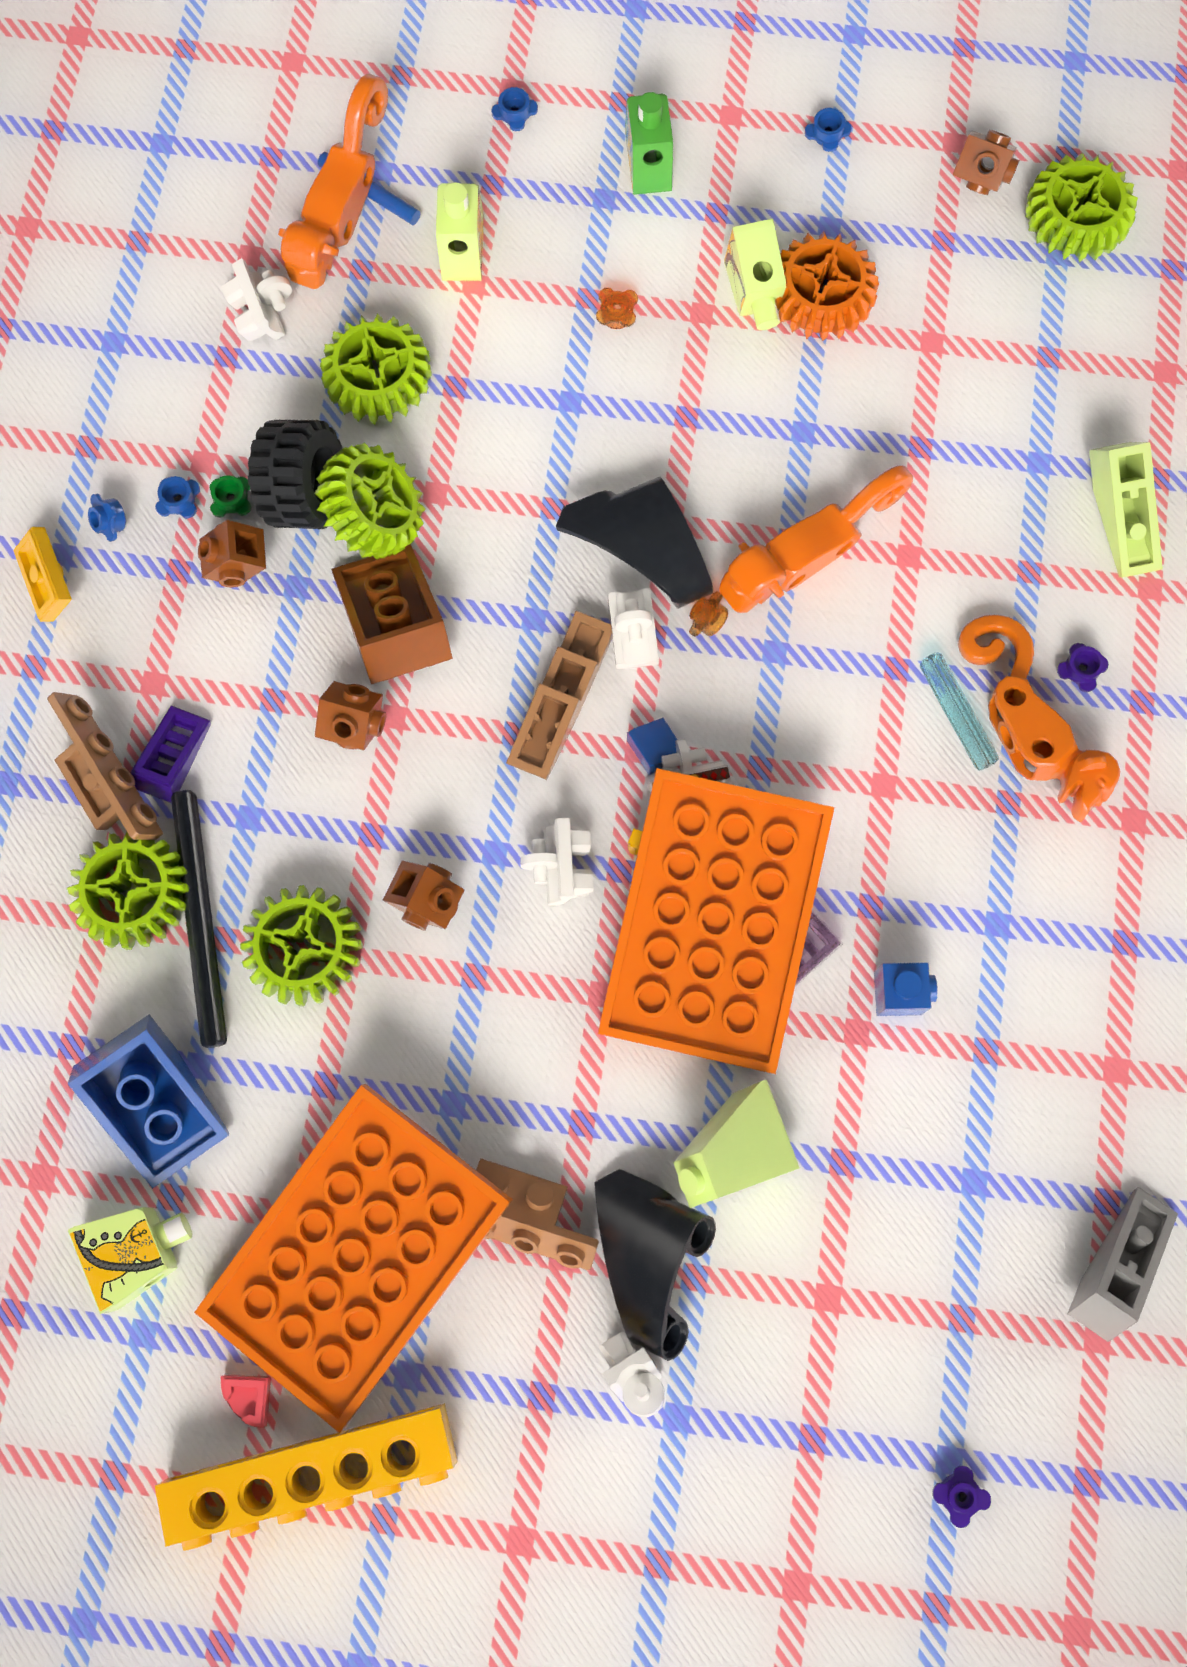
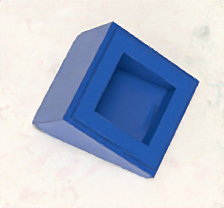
M664 718L627 732V742L648 775L655 773L657 768H663L661 756L677 753L676 740L678 739Z

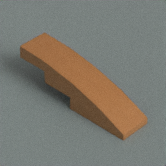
M575 611L561 647H557L543 683L538 685L506 764L542 779H548L611 643V624Z

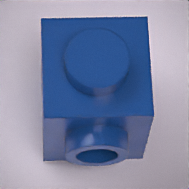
M883 963L874 971L876 1016L922 1015L932 1008L931 1002H936L937 980L935 975H929L928 963Z

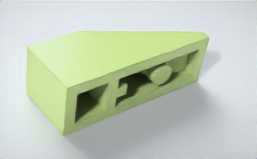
M1126 442L1089 450L1093 492L1118 576L1123 578L1162 570L1150 442Z

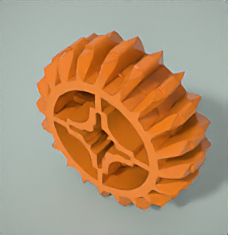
M825 231L822 232L817 240L809 233L803 238V243L793 239L789 249L782 250L780 253L786 279V289L783 297L775 299L777 310H779L780 323L791 320V332L793 333L797 329L802 328L805 330L806 339L813 332L819 333L822 341L828 337L829 332H832L838 339L844 335L845 329L854 333L855 329L858 328L859 322L864 323L867 320L877 299L876 292L879 281L878 277L875 276V262H867L869 257L867 250L856 252V241L853 240L848 244L843 243L841 233L834 240L828 239ZM828 279L827 285L824 286L823 292L820 294V287L823 286L824 280Z

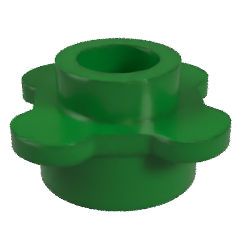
M227 475L211 482L209 488L213 503L210 506V510L215 517L222 518L226 514L232 513L245 516L251 511L252 505L248 501L250 486L247 478H236ZM233 494L234 498L232 500H228L227 496Z

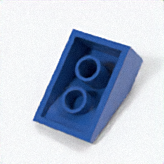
M150 1014L72 1068L68 1085L152 1189L229 1136V1131L178 1050Z

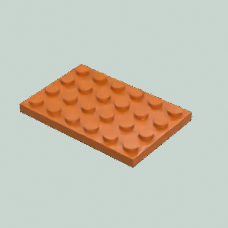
M657 768L598 1034L776 1074L835 807Z
M362 1084L194 1313L340 1433L353 1418L513 1199L367 1084Z

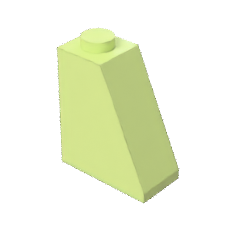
M767 1080L733 1093L673 1162L678 1174L680 1188L685 1194L689 1208L800 1168Z

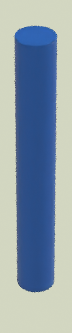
M323 152L319 156L318 166L321 168L327 159V152ZM372 181L367 195L368 198L411 225H415L421 215L418 209Z

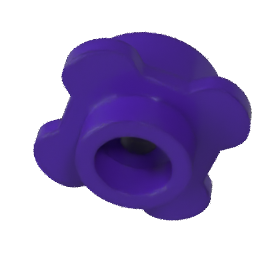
M1075 643L1069 649L1070 655L1067 660L1058 665L1057 673L1061 679H1070L1078 684L1081 691L1091 692L1097 686L1096 679L1108 669V660L1095 648L1086 646L1083 643ZM1080 664H1083V665L1086 666V670H1085V671L1080 670V668H1079V665H1080Z
M957 1466L953 1474L947 1476L942 1483L935 1484L932 1490L935 1502L942 1504L950 1513V1522L958 1528L967 1527L970 1523V1517L979 1510H987L991 1505L989 1492L985 1489H980L973 1479V1471L967 1466ZM959 1492L966 1494L964 1501L958 1500L957 1495Z

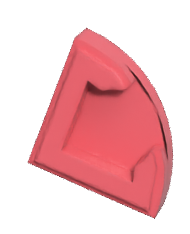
M222 1375V1395L233 1412L246 1424L265 1428L268 1420L271 1377Z

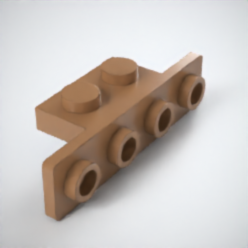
M53 692L47 697V700L73 741V744L54 761L96 830H108L120 819L132 839L157 840L163 835L161 828L156 822L157 816L154 810L143 801L134 786L135 780L132 774L118 760L113 751L112 741L106 734L101 732L93 719L90 705L78 695Z
M480 1158L476 1171L513 1199L484 1239L491 1238L512 1245L522 1253H537L555 1259L558 1263L568 1268L590 1270L599 1241L595 1238L556 1226L568 1187Z

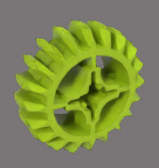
M1083 153L1076 157L1075 161L1067 154L1060 160V163L1052 161L1045 171H1041L1037 175L1033 187L1030 188L1027 195L1028 201L1025 217L1030 219L1028 231L1038 232L1036 244L1047 242L1049 244L1048 254L1056 249L1062 251L1063 260L1069 257L1070 254H1075L1079 263L1086 258L1087 254L1094 260L1101 256L1103 252L1110 254L1117 244L1125 240L1130 231L1129 228H1131L1136 218L1135 208L1138 198L1132 195L1134 184L1124 182L1126 171L1114 172L1113 162L1108 165L1101 164L1099 154L1092 161L1086 160Z
M377 313L374 322H367L361 315L359 325L353 326L346 321L344 334L333 331L332 340L334 344H324L325 357L321 359L320 363L322 370L321 379L324 388H327L329 399L333 404L338 403L339 409L344 415L352 411L353 417L358 422L365 415H368L370 422L375 425L378 417L383 415L391 423L393 413L397 411L406 417L408 413L407 404L419 407V402L421 401L419 394H427L429 388L427 380L431 379L432 371L429 365V351L424 347L422 337L419 334H413V329L409 323L399 326V321L394 316L387 323H384L383 318ZM373 360H375L377 363L380 378L376 377L375 370L372 364Z
M365 442L354 447L351 445L350 447L343 448L328 459L323 466L324 470L316 478L320 486H318L314 494L323 501L320 503L317 511L325 513L328 518L324 527H333L336 531L334 541L344 539L347 543V551L359 550L362 558L374 556L377 560L392 554H398L418 537L417 531L424 524L420 516L425 511V508L418 502L423 493L415 490L413 483L416 477H409L406 474V463L397 464L395 462L394 452L383 454L380 445L369 447Z
M127 831L122 841L115 833H109L107 847L96 841L93 842V849L96 853L92 857L84 853L79 854V859L86 865L83 870H70L71 876L79 880V884L67 887L68 893L77 897L68 906L70 911L80 914L76 924L82 929L89 928L88 936L91 939L98 941L103 938V944L110 948H114L120 942L122 948L132 950L136 940L141 946L150 947L151 933L160 939L166 938V931L163 928L166 923L174 927L179 926V920L173 916L175 909L185 911L186 903L180 900L179 896H183V893L189 891V886L181 882V877L187 874V870L183 866H178L180 855L176 851L169 852L170 845L166 841L159 840L155 843V840H134ZM139 859H147L156 864L161 882H153L150 878H144L143 869L139 867ZM117 865V868H116V871L114 872V874H113L112 876H110L109 878L104 879V877L107 875V873H108L114 866ZM132 883L138 886L135 890H130ZM129 890L127 893V897L121 894L124 891ZM99 898L115 902V912L119 913V923L110 922L105 918L99 905ZM151 901H156L154 906L141 917L145 905Z
M299 885L296 890V898H293L290 891L284 888L280 890L282 901L276 903L270 896L265 897L264 902L270 908L267 912L263 914L258 909L252 910L251 915L259 921L257 926L250 924L243 926V931L253 937V940L241 942L240 949L254 954L246 957L242 964L246 969H256L249 979L255 985L264 983L262 993L267 997H271L278 991V1002L286 1005L294 993L295 1003L299 1007H304L307 1002L308 993H310L313 1000L320 1004L324 1001L323 988L326 987L329 992L336 996L340 991L334 981L338 977L347 983L352 980V976L344 968L346 965L352 967L360 965V960L354 955L349 954V952L362 949L363 943L360 939L349 937L357 934L361 928L357 922L346 923L352 917L353 912L348 906L338 909L341 900L335 894L325 901V891L317 887L309 899L308 889L304 885ZM305 913L304 916H299L297 923L292 928L286 930L277 929L287 918ZM320 915L329 919L334 927L336 935L335 948L319 941L320 926L317 922ZM306 939L317 950L312 948L301 949L298 953L287 942L294 944L295 942L303 943ZM269 943L284 950L283 966L286 967L283 977L278 976L271 966L268 954ZM322 961L328 963L316 975L298 980L299 975L304 976L307 967L313 962Z

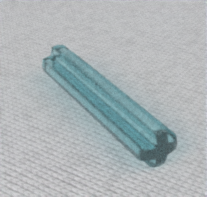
M939 652L927 656L920 663V669L973 765L979 771L991 767L999 760V756L946 660Z

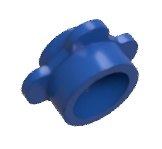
M511 87L500 94L498 104L492 107V117L495 120L506 122L512 131H521L525 127V121L530 116L537 114L538 105L536 101L529 100L528 94L523 89Z
M824 108L815 115L814 123L808 124L805 127L804 133L807 139L817 141L823 150L833 152L837 150L838 142L843 137L850 135L852 127L848 121H845L842 112L835 108Z
M178 476L163 479L159 483L157 491L160 501L156 503L155 509L158 514L163 517L177 514L185 519L193 517L197 512L194 503L196 495L200 493L199 484L195 480L190 479L186 481ZM180 495L181 499L179 501H175L174 498Z
M98 493L92 494L90 498L92 507L88 509L90 526L97 534L102 533L105 535L109 542L115 541L117 539V532L123 531L126 525L124 510L118 500L114 498L102 500Z

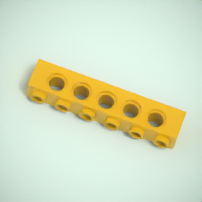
M445 1403L165 1479L155 1485L165 1547L182 1543L183 1551L191 1550L211 1543V1534L229 1530L231 1538L259 1530V1521L277 1517L279 1525L306 1517V1508L324 1504L326 1511H333L354 1504L353 1496L372 1491V1496L375 1499L401 1491V1482L419 1478L420 1486L447 1479V1470L453 1469L458 1460ZM405 1440L412 1444L416 1455L414 1463L401 1465L394 1460L391 1449L395 1441ZM358 1453L366 1459L368 1472L365 1477L355 1478L347 1472L345 1460L348 1454ZM302 1466H311L318 1471L321 1481L318 1490L310 1491L300 1484L299 1471ZM255 1479H264L271 1485L273 1497L270 1503H261L254 1498L252 1484ZM208 1492H216L223 1498L225 1510L222 1516H214L207 1510L205 1498Z

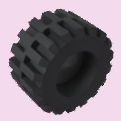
M269 420L265 422L264 426L260 427L256 432V440L252 441L250 447L251 454L248 458V484L251 490L252 502L256 504L258 515L263 517L267 525L275 528H327L324 527L328 519L326 514L317 511L320 503L323 501L314 493L318 486H320L316 478L324 470L323 466L326 464V461L342 450L340 439H337L335 430L329 427L327 422L319 420Z

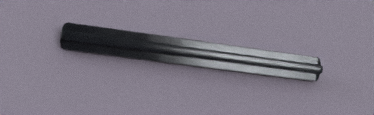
M183 790L172 794L171 803L177 852L180 855L179 866H183L187 870V874L181 877V882L189 886V891L183 893V902L186 903L185 919L201 1045L205 1048H215L227 1043L197 796L192 790Z

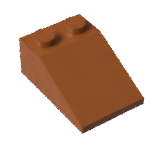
M411 544L407 545L403 551L396 555L392 554L377 560L374 556L331 569L371 685L453 659L444 621Z

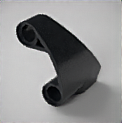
M661 477L652 479L617 495L612 491L604 490L563 506L556 524L557 531L580 538L618 557L665 592L676 608L679 609L713 594L712 581L697 543L676 500Z
M618 1169L594 1182L599 1231L609 1281L628 1339L632 1343L642 1348L644 1347L649 1352L670 1361L681 1353L689 1333L687 1322L669 1306L677 1273L685 1253L699 1257L707 1252L715 1237L716 1223L713 1217L679 1203L676 1198L661 1187Z

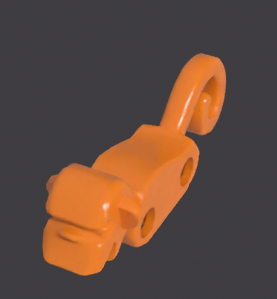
M366 74L358 80L347 106L343 143H337L331 147L324 165L306 196L301 212L302 221H294L286 229H279L278 235L283 237L281 241V257L285 261L284 265L290 280L311 289H317L325 282L326 270H331L333 255L338 256L339 249L337 247L347 245L353 235L375 172L374 155L361 150L364 124L371 127L377 126L382 121L388 104L387 85L381 77Z
M895 466L871 481L843 509L838 504H829L819 512L785 529L770 540L766 546L758 544L749 547L745 542H742L738 545L742 553L732 561L728 572L724 574L719 587L720 593L738 613L749 612L758 603H764L772 594L781 598L784 595L783 591L788 592L853 547L862 536L855 523L871 507L875 511L881 512L895 504L911 487L913 475L905 466Z
M985 615L972 620L963 628L958 641L959 651L968 662L975 665L991 664L1003 653L1005 644L1001 639L995 638L987 646H979L976 639L985 634L996 633L1006 636L1015 648V662L1011 674L998 682L988 704L990 722L1016 771L1028 780L1047 781L1059 779L1061 787L1057 797L1058 802L1063 803L1069 796L1073 797L1072 816L1077 821L1082 822L1091 809L1095 806H1101L1113 793L1121 772L1118 761L1107 752L1079 750L1070 725L1033 692L1026 678L1033 662L1034 645L1029 632L1022 624L1003 615ZM997 709L999 710L1003 719H1001L998 716ZM1024 759L1037 767L1034 772L1029 771L1025 767Z

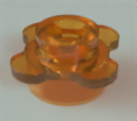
M604 288L599 292L598 298L601 302V307L596 313V319L600 324L606 325L611 329H623L635 323L636 315L633 313L634 305L638 302V295L635 291L626 290L621 292L613 291L611 288ZM615 305H619L621 308L614 309L613 307Z
M715 591L709 599L705 597L699 599L693 605L689 615L690 619L693 620L689 630L692 636L696 637L701 632L707 636H712L725 624L728 617V609L720 603L723 595L719 591Z

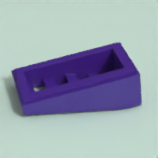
M171 705L130 772L134 777L136 789L171 803L172 794L180 791L211 726L210 720ZM175 725L193 733L189 737L172 729ZM169 741L184 748L181 751L165 744ZM162 757L174 762V765L165 764L158 761V759Z

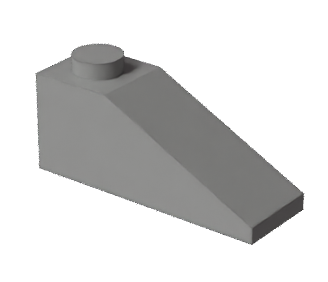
M1137 1187L1133 1190L1084 1273L1067 1314L1107 1342L1137 1323L1178 1213L1141 1188Z

